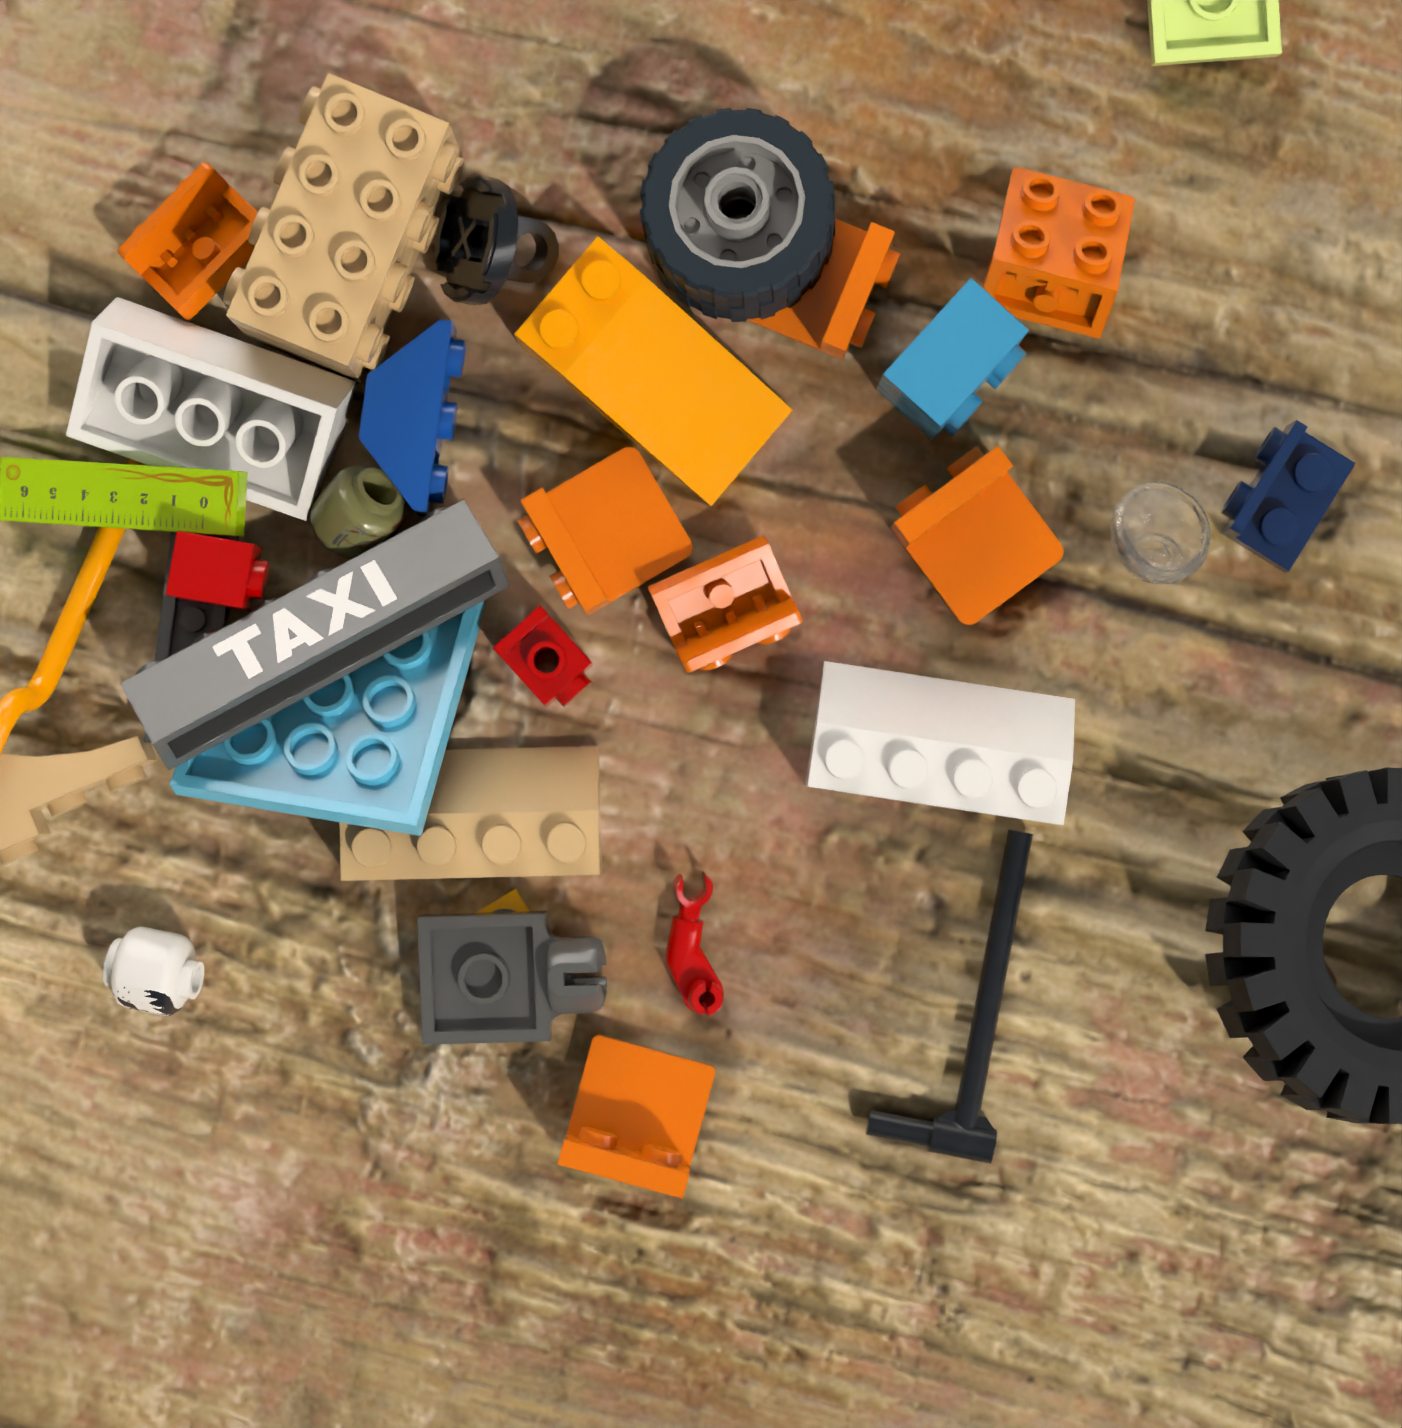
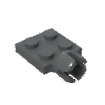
M548 911L421 914L417 917L422 1045L550 1041L552 1039V1023L555 1017L561 1014L594 1013L604 1005L607 993V977H572V973L602 971V965H606V955L602 941L592 936L559 937L551 933L548 925Z

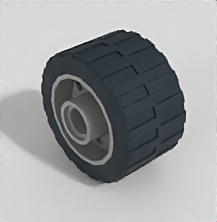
M718 109L715 113L703 117L699 115L689 120L688 124L680 130H674L664 140L665 144L658 153L655 152L648 164V173L646 179L642 180L640 191L642 201L640 216L651 262L655 264L658 277L667 289L670 288L677 295V299L687 307H693L701 311L702 315L717 319V317L731 319V322H746L747 319L760 317L762 320L775 316L776 312L786 307L791 308L801 301V296L809 289L812 290L819 281L821 271L824 265L828 264L832 253L833 235L835 236V194L833 181H830L828 176V165L822 154H819L813 147L812 140L803 131L799 132L792 127L789 121L777 115L774 117L764 114L758 109ZM736 213L749 214L746 218L742 219L728 218Z

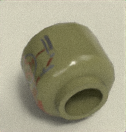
M364 465L348 466L338 472L317 495L310 509L311 524L323 545L336 555L350 560L361 555L370 547L392 538L398 532L406 517L405 502L402 495L383 470Z

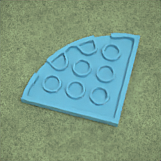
M484 601L182 763L175 768L169 785L176 795L422 836L486 607Z

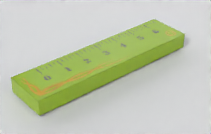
M1 457L0 521L244 536L248 472Z

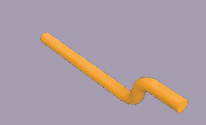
M130 458L126 463L131 465H146L144 463L132 460ZM98 527L34 675L25 687L12 689L0 699V755L19 717L24 712L38 709L54 692L126 529Z

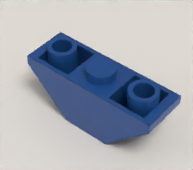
M438 320L368 373L359 439L419 516H426L433 509V502L444 504L447 491L449 466L439 465L442 439L452 441L454 437L457 403L447 401L451 377L461 378L466 352V340L456 338L457 329L453 321Z

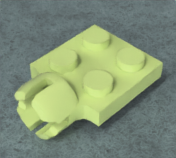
M1147 0L1151 66L1278 57L1282 54L1279 0Z

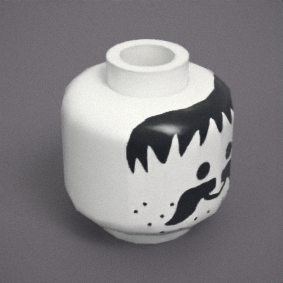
M143 926L128 931L123 939H115L107 952L104 962L103 981L106 987L111 988L112 995L117 1004L128 1009L160 1016H171L180 1011L187 999L194 1000L200 993L204 980V964L196 961V952L190 939L181 934Z

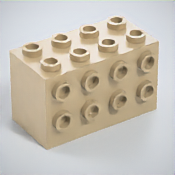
M327 73L322 88L319 89L313 86L304 100L299 123L306 126L296 149L288 146L278 162L274 183L280 185L271 209L262 207L256 215L248 239L250 244L255 245L246 269L237 267L232 273L224 293L223 303L230 306L226 316L247 337L364 385L369 371L374 370L382 362L390 336L385 334L394 312H401L408 300L414 283V276L410 275L419 252L426 253L434 238L439 223V217L435 216L444 192L450 194L454 189L464 159L459 157L461 152L449 122Z

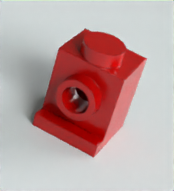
M541 605L493 647V650L546 707L555 699L565 707L592 682L585 672L594 664ZM545 648L555 650L559 656L557 668L549 673L539 671L535 665L536 654Z

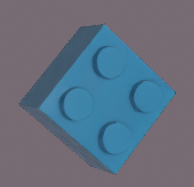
M970 278L883 373L876 390L931 440L942 429L953 436L983 402L975 394L980 387L987 382L996 389L1027 354L1019 344L1029 330L977 282Z

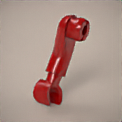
M702 871L703 890L698 896L689 898L683 895V876L678 874L673 880L672 888L674 895L680 901L678 915L673 916L665 953L666 965L685 1005L699 1015L707 1014L709 1016L720 1010L724 1000L723 986L700 947L704 921L700 919L701 907L711 898L713 884L706 873Z

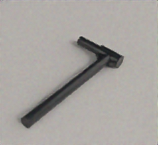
M1008 830L955 1111L946 1110L938 1117H933L932 1121L870 1110L866 1135L926 1146L927 1152L991 1164L995 1151L997 1129L992 1127L986 1117L980 1116L1033 834L1015 830Z

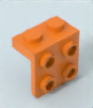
M835 219L832 253L828 264H825L821 271V278L813 289H809L801 296V301L791 308L786 307L776 312L775 316L762 320L761 317L747 319L746 321L844 360L850 344L862 348L876 315V312L865 308L875 285L884 289L887 288L901 253L890 249L895 231L871 222L868 231H864Z
M978 446L974 447L947 468L953 479L936 492L932 493L925 484L895 507L902 517L895 521L890 528L958 621L964 625L977 623L1059 562L1064 554L1062 544L1008 472L1013 465L999 446H996L985 455Z
M634 447L622 448L548 492H545L542 487L520 500L528 514L517 521L536 554L546 548L549 549L560 568L559 571L549 577L567 608L570 609L580 603L587 616L686 560L693 551L690 538L640 452Z

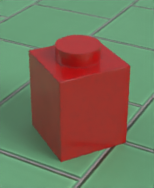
M177 531L165 595L177 599L251 612L253 598L263 599L269 576V561L260 560L262 548L255 544Z

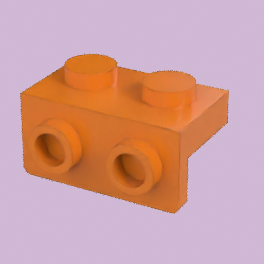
M203 162L190 176L180 182L176 190L143 223L135 228L131 236L118 248L117 253L189 322L229 281L234 270L237 267L242 268L249 261L255 245L250 244L248 239L258 211L233 189L208 162Z
M764 535L648 586L686 673L697 669L706 671L718 668L728 662L733 653L755 643L765 645L776 642L785 637L790 632L791 627L803 621L799 609L791 597L769 542Z

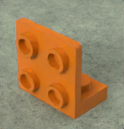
M1020 167L1013 168L995 248L982 288L1015 318L1100 339L1118 292L1135 199L1130 195Z
M595 1035L591 1042L557 1165L683 1199L690 1175L692 1157L715 1077L714 1066L604 1035Z

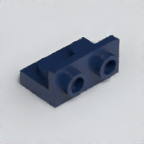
M1298 420L1287 425L1284 431L1275 426L1272 428L1254 457L1256 461L1263 464L1250 485L1240 481L1221 510V514L1229 518L1221 534L1284 573L1289 572L1356 464L1306 433L1305 431L1308 426Z

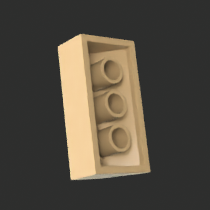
M599 746L445 750L422 836L339 822L341 881L600 875L602 873Z

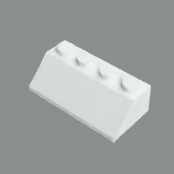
M116 297L92 321L66 436L149 466L248 472L246 500L306 521L310 516L311 506L319 494L341 440L357 382Z
M824 661L805 787L1064 825L1073 765L1075 699Z

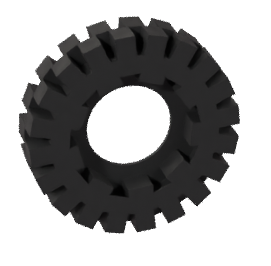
M1387 767L1369 772L1364 770L1325 778L1326 781L1305 784L1280 797L1283 803L1282 807L1262 810L1242 831L1251 841L1249 846L1230 849L1216 878L1230 885L1231 888L1228 897L1210 899L1205 929L1207 932L1223 935V952L1205 954L1209 985H1228L1232 1000L1216 1009L1229 1038L1248 1037L1253 1046L1242 1058L1263 1081H1283L1285 1085L1280 1095L1305 1110H1327L1326 1118L1351 1123L1402 1124V1016L1397 1018L1376 1017L1364 1013L1351 1005L1333 984L1323 955V933L1327 917L1335 901L1347 888L1362 879L1376 875L1402 878V768Z

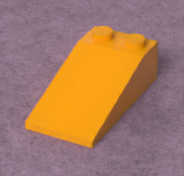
M598 236L514 334L518 344L710 507H712L793 411L791 407L654 283Z

